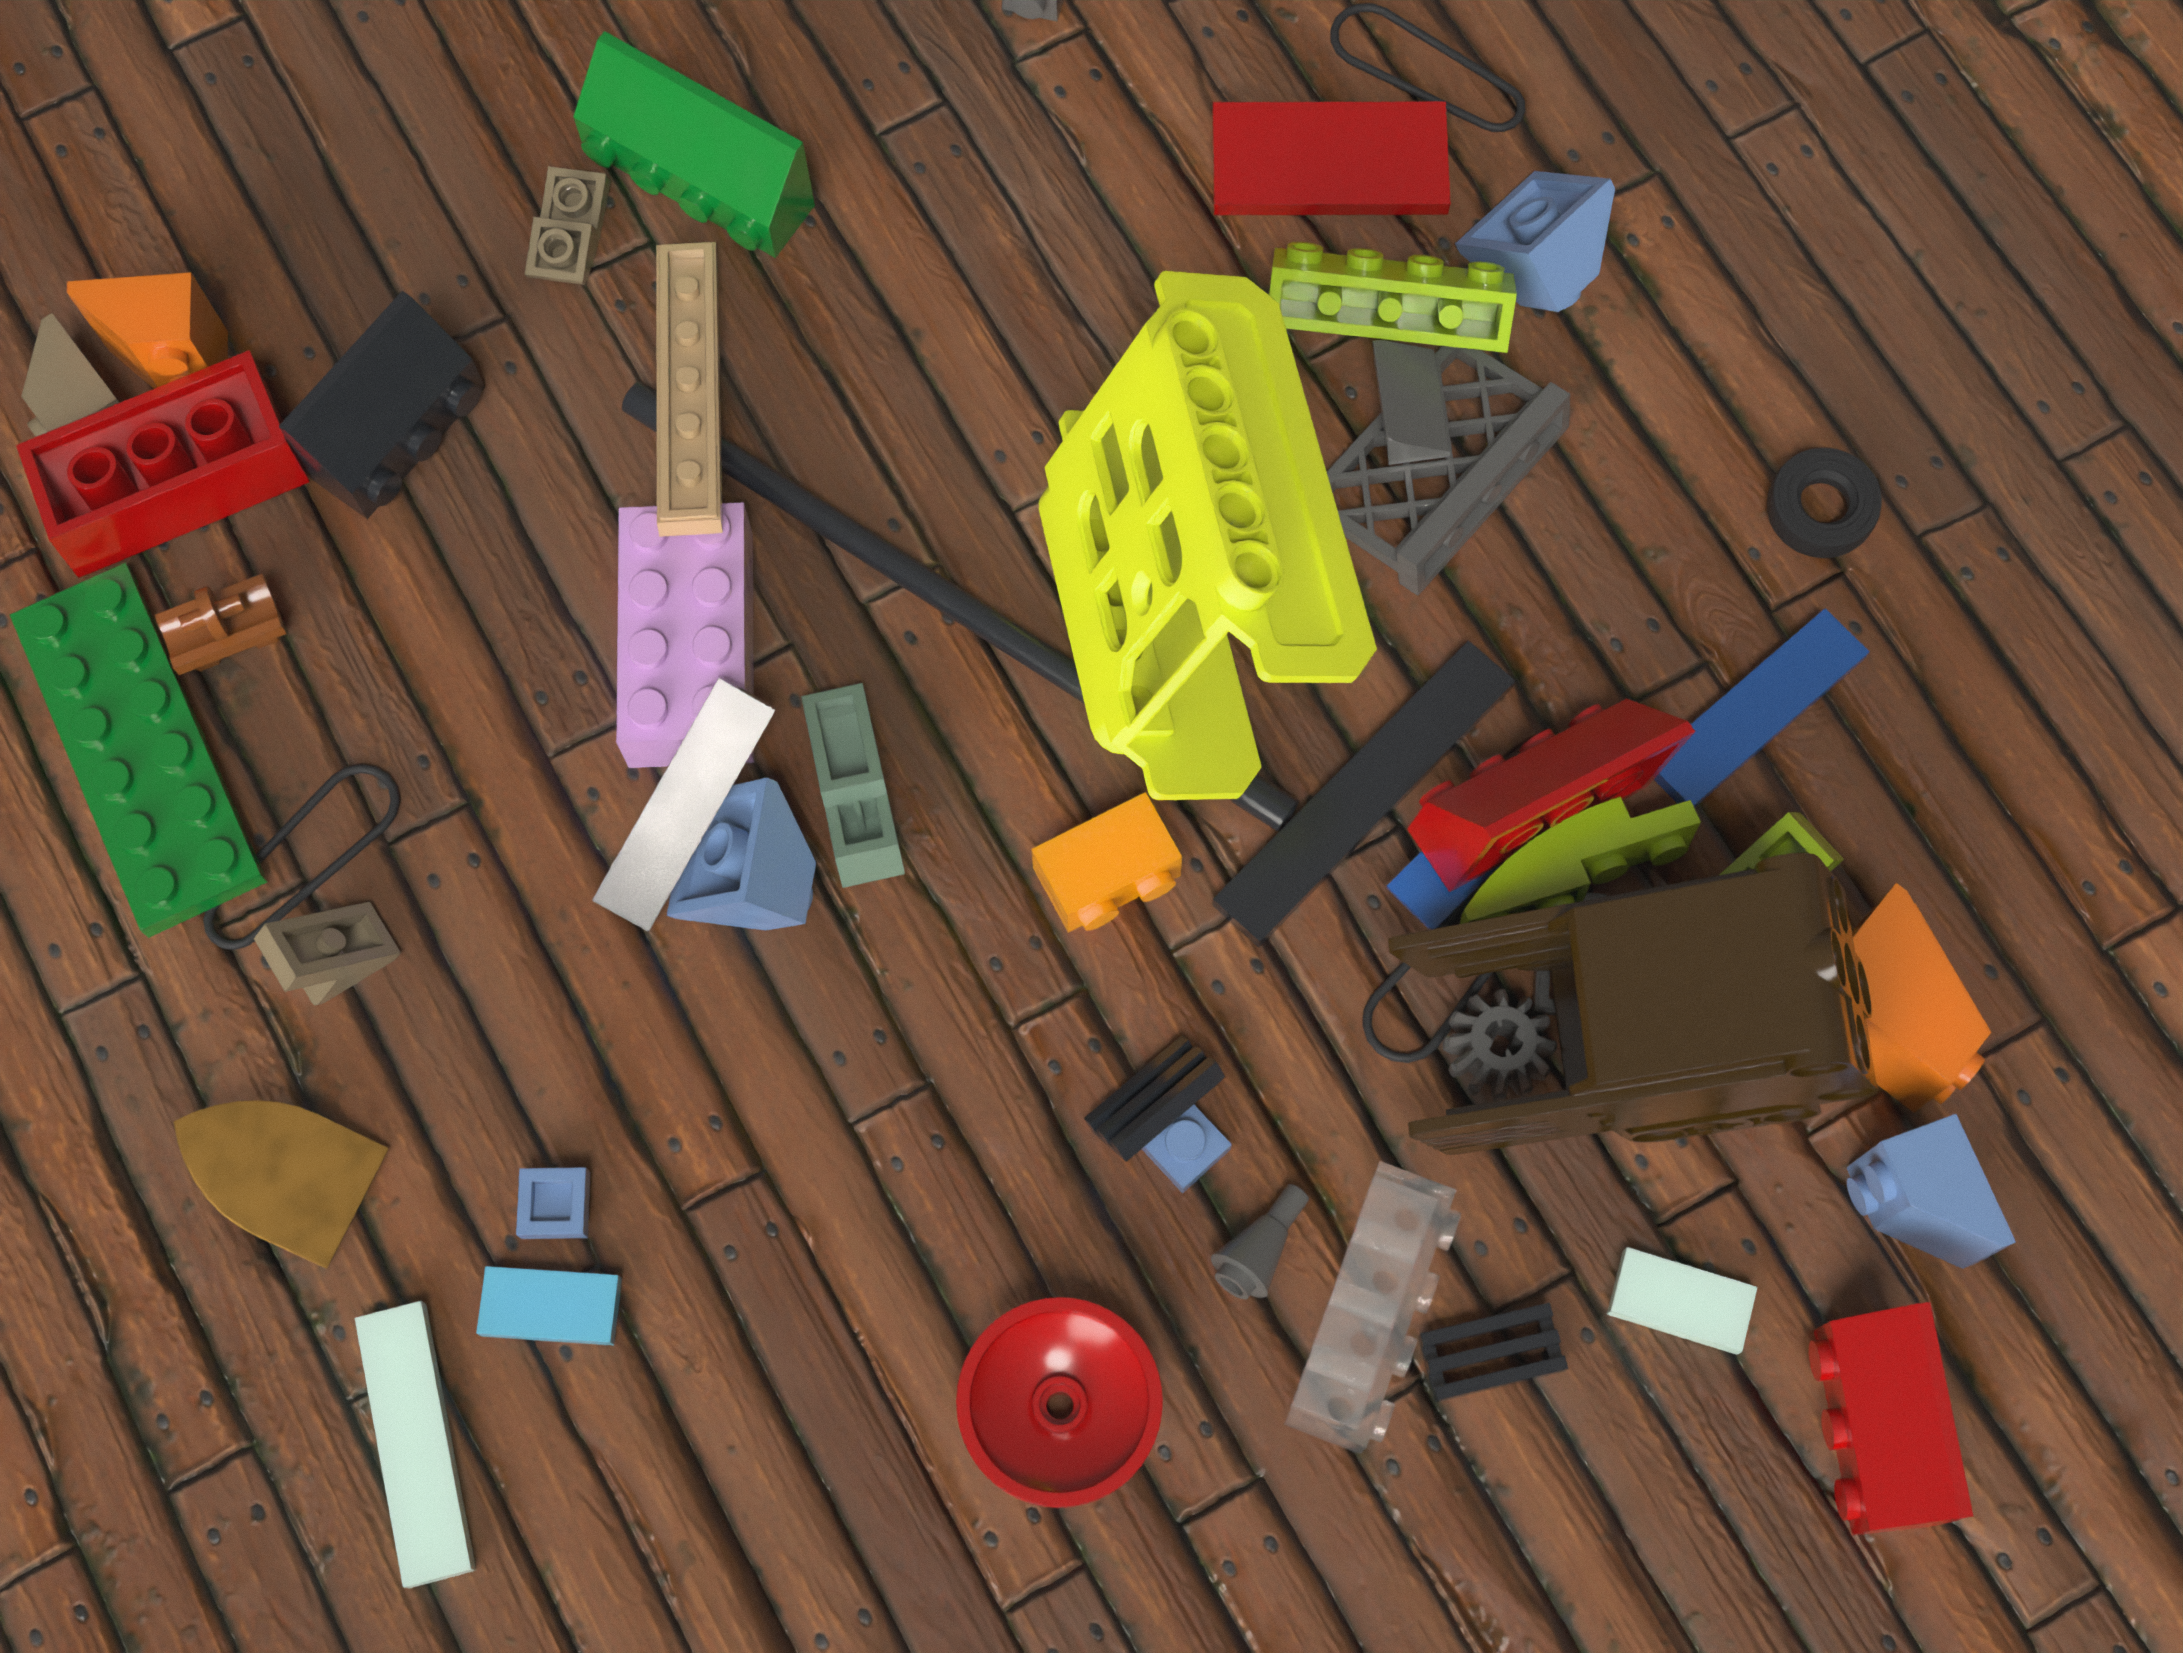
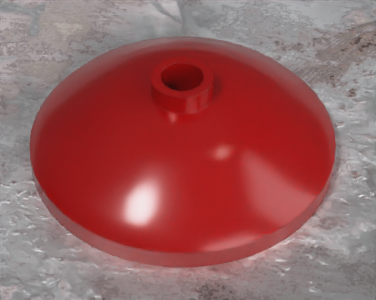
M1066 1297L1044 1298L1022 1304L1009 1310L991 1323L975 1341L964 1361L956 1395L959 1429L963 1442L976 1466L995 1486L1005 1493L1029 1504L1050 1508H1069L1086 1505L1112 1494L1127 1483L1142 1467L1155 1444L1160 1428L1163 1407L1160 1375L1150 1350L1139 1334L1125 1320L1112 1311L1086 1300ZM1065 1395L1071 1399L1074 1407L1072 1413L1067 1418L1055 1419L1048 1413L1047 1405L1052 1397Z

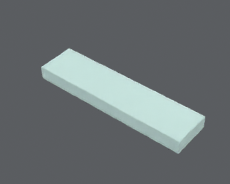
M418 1301L356 1317L357 1335L403 1588L409 1589L476 1571L427 1306L424 1302Z

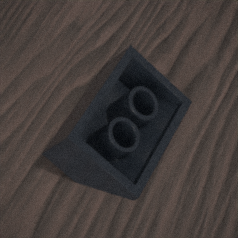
M401 291L279 425V428L312 480L368 520L379 506H385L395 498L401 488L402 480L417 463L429 459L440 445L442 435L458 417L468 415L475 408L485 385L473 359L410 295Z

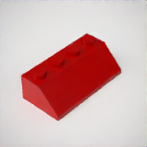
M250 350L16 445L48 539L78 578L310 482L303 464L279 428L284 419Z
M1625 699L1605 710L1600 704H1595L1573 718L1568 724L1569 729L1557 735L1551 729L1544 730L1522 745L1519 749L1520 754L1508 760H1505L1501 754L1486 760L1470 773L1469 777L1471 779L1455 787L1452 781L1448 780L1432 788L1419 800L1422 809L1407 830L1448 891L1452 892L1502 865L1529 841L1549 828L1558 825L1561 821L1587 808L1621 796L1622 800L1647 788L1695 733L1691 724L1687 720L1630 699Z

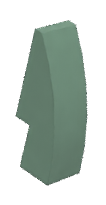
M863 683L801 696L842 888L905 874Z

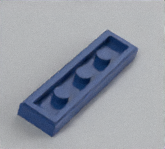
M1825 608L1691 724L1695 733L1654 780L1677 804L1691 800L1695 808L1857 667L1870 651Z

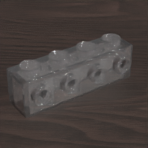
M1379 1161L1368 1187L1284 1425L1359 1454L1367 1448L1369 1439L1382 1442L1395 1407V1403L1384 1400L1391 1376L1394 1374L1404 1378L1417 1344L1416 1338L1406 1335L1414 1310L1424 1314L1427 1313L1438 1284L1439 1275L1428 1271L1436 1247L1448 1251L1461 1217L1460 1212L1450 1209L1456 1189Z

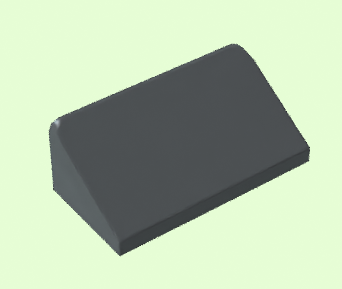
M1386 340L1373 341L1374 365L1389 465L1450 457L1434 350Z

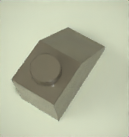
M53 313L43 318L21 395L36 416L26 423L36 437L119 403Z

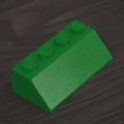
M604 31L597 39L573 116L584 153L592 161L604 168H609L613 165L627 173L634 183L651 195H658L660 192L678 202L681 209L694 220L701 223H706L709 220L727 230L729 236L743 248L751 251L758 248L776 258L815 206L803 142L608 32Z

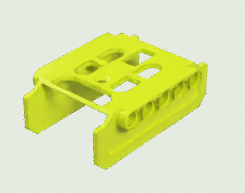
M1163 271L1154 282L1160 307L1145 323L1084 411L1067 410L1059 419V428L1063 442L1044 467L1048 486L1039 499V513L1090 729L1095 740L1108 751L1125 754L1143 769L1148 793L1155 800L1238 799L1245 792L1262 766L1227 633L1230 632L1250 648L1258 677L1268 683H1352L1376 652L1377 647L1279 303L1247 277Z

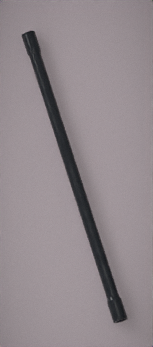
M638 381L626 393L622 402V411L657 433V390L643 381ZM721 435L722 472L1084 703L1073 659ZM1258 774L1238 799H1230L1233 804L1277 832H1280L1287 824L1299 803L1298 799Z

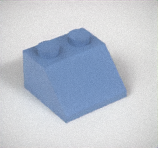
M1957 1114L1883 1140L1847 1167L1850 1178L1847 1179V1189L1853 1205L1861 1215H1868L1873 1228L1881 1233L1962 1269L1974 1265L2016 1243Z

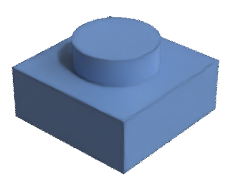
M1193 1105L1143 1147L1142 1150L1172 1183L1184 1193L1231 1150L1232 1144Z
M586 1167L520 1168L516 1235L521 1239L588 1238L590 1171Z

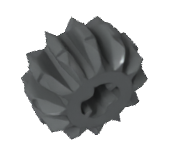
M1497 989L1495 991L1491 1007L1484 998L1475 994L1467 1002L1469 1014L1458 1011L1452 1014L1449 1025L1457 1034L1445 1037L1443 1050L1460 1056L1449 1067L1451 1076H1462L1468 1072L1473 1075L1467 1087V1092L1470 1095H1477L1484 1083L1491 1085V1096L1494 1102L1505 1100L1508 1084L1520 1097H1526L1533 1089L1531 1078L1544 1081L1549 1075L1551 1067L1543 1058L1554 1054L1557 1049V1042L1548 1037L1538 1036L1548 1028L1551 1021L1547 1015H1539L1532 1019L1528 1018L1526 1014L1532 1004L1529 996H1523L1516 1007L1513 1008L1508 1006V995L1504 989ZM1497 1035L1505 1037L1509 1041L1507 1050L1502 1057L1494 1055L1489 1050Z

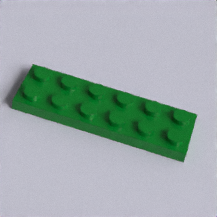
M123 563L10 614L12 623L140 931L150 938L267 883L268 881L178 673L173 669L170 655L143 592L130 567Z

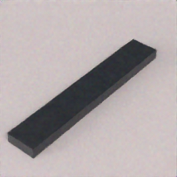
M1468 640L1213 898L1212 906L1259 948L1513 688L1515 680Z

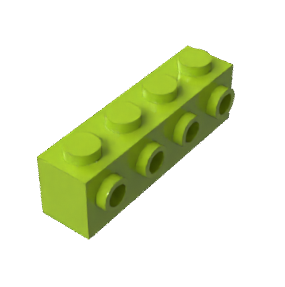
M1291 242L1287 244V249L1275 248L1269 296L1279 303L1286 329L1503 353L1508 352L1517 291L1514 274L1504 273L1505 268L1501 265L1477 261L1469 263L1468 269L1444 266L1442 259L1428 255H1412L1408 257L1407 262L1385 260L1381 252L1364 248L1350 249L1347 255L1323 253L1322 246L1308 242Z

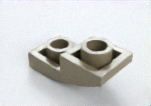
M548 166L540 217H533L525 268V276L527 278L586 285L599 243L611 180L607 174Z

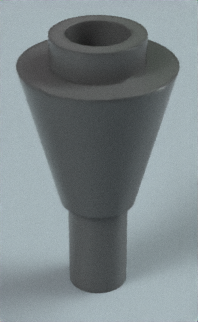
M1288 1184L1266 1215H1261L1211 1256V1262L1217 1270L1215 1279L1227 1292L1244 1300L1248 1299L1250 1295L1258 1298L1267 1296L1288 1237V1229L1309 1201V1197L1303 1190L1295 1185Z

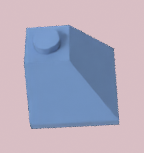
M1534 171L1460 238L1455 245L1459 253L1470 263L1477 261L1491 262L1505 268L1504 273H1513L1517 291L1516 302L1520 306L1559 312L1573 305L1580 298L1581 291L1599 275L1615 187L1610 178Z
M763 778L731 787L671 892L667 916L680 920L765 931L806 924L807 913L813 899L812 884L816 861L777 781Z

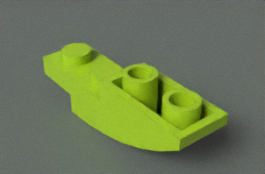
M1620 796L1587 808L1561 821L1558 825L1549 828L1525 844L1482 884L1464 909L1460 924L1580 902L1584 900L1591 882L1589 879L1594 884H1602L1622 876L1630 866L1651 860L1653 865H1663L1680 858L1688 851L1690 843L1701 823L1691 800L1630 818Z

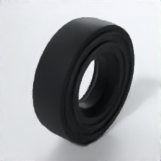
M1814 448L1793 456L1777 472L1770 485L1767 497L1769 521L1778 537L1793 550L1815 558H1834L1845 555L1859 547L1875 528L1882 506L1880 486L1872 471L1857 457L1834 448ZM1817 483L1834 486L1845 497L1847 503L1846 515L1842 519L1831 523L1814 520L1803 509L1801 503L1802 491L1808 486Z

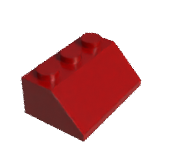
M1931 1302L1916 1303L1832 1320L1815 1329V1340H1811L1809 1343V1362L1815 1380L1817 1382L1823 1381L1828 1409L1822 1410V1432L1828 1449L1830 1451L1836 1450L1841 1478H1837L1834 1483L1835 1501L1841 1519L1843 1521L1849 1520L1852 1536L1933 1527L1974 1517Z

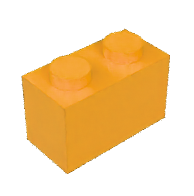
M1146 792L1031 849L1033 869L1068 933L1081 926L1086 931H1090L1107 924L1119 914L1118 907L1138 897L1143 902L1154 900L1170 891L1176 885L1174 879L1181 876L1182 856Z

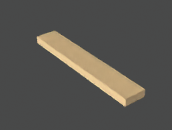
M716 242L656 245L657 527L659 537L723 533L719 291Z

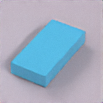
M485 1266L476 1334L481 1337L614 1346L622 1278L619 1275Z

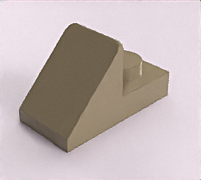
M370 902L266 923L254 937L256 944L283 990L287 992L303 988L315 1006L329 1001L396 960L401 953Z

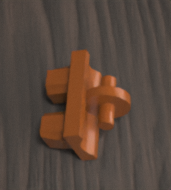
M263 574L212 592L210 587L204 586L194 591L196 599L155 614L156 621L167 644L173 669L179 675L194 669L201 672L219 665L225 657L254 646L258 649L278 642L282 635L287 634L270 586Z

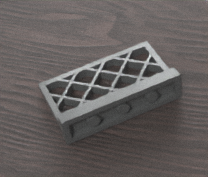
M1442 346L1435 353L1450 457H1445L1446 460L1415 464L1407 462L1399 466L1367 470L1365 457L1374 447L1386 446L1382 414L1380 413L1327 471L1332 492L1339 488L1362 486L1364 507L1338 510L1345 537L1397 571L1399 584L1419 596L1569 428L1570 393L1552 382L1542 389L1481 350ZM1457 358L1476 370L1478 382L1443 386L1441 374ZM1513 393L1527 402L1516 414L1491 417L1488 396ZM1480 397L1483 418L1448 422L1445 401ZM1501 431V432L1494 438V433H1493V432ZM1486 433L1487 447L1480 455L1453 459L1450 437ZM1359 464L1360 471H1353ZM1457 473H1463V474L1456 480V475H1455V474H1457ZM1448 475L1449 489L1441 498L1415 501L1412 479ZM1405 480L1408 502L1371 506L1370 484ZM1425 515L1418 523L1417 516ZM1410 517L1411 531L1396 548L1375 535L1373 521ZM1365 522H1366V523H1367V529L1364 528L1363 526H1361V525L1358 524V523H1365Z

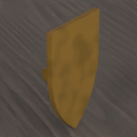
M261 1100L235 1101L201 1109L173 1121L177 1143L193 1181L205 1198L223 1216L252 1235L325 1269L328 1268L389 1149L319 1114L281 1102Z

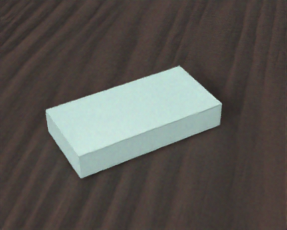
M1626 1247L1622 1252L1607 1315L1737 1355L1743 1350L1758 1287Z

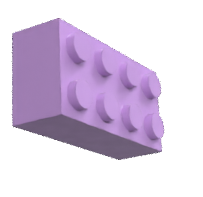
M722 503L723 533L659 537L657 527V506L619 508L616 743L629 768L669 766L720 676L754 695L753 533L744 503ZM754 749L746 763H754Z

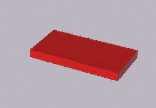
M1446 101L1213 102L1214 215H1448L1451 202Z

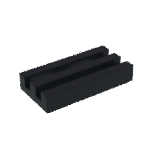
M1181 1035L1083 1119L1100 1140L1127 1162L1221 1082L1225 1075L1214 1059L1210 1056L1207 1058L1201 1049L1197 1046L1193 1047L1190 1041Z
M1550 1303L1420 1333L1418 1341L1435 1403L1568 1370L1565 1355L1562 1356L1559 1343H1561L1559 1333L1554 1328L1551 1318L1553 1317ZM1532 1323H1537L1539 1329L1538 1334L1438 1357L1435 1348ZM1544 1348L1547 1360L1445 1384L1442 1373Z

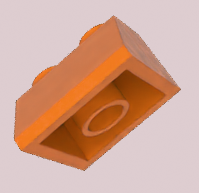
M191 272L67 281V294L108 351L153 389L228 359V331Z

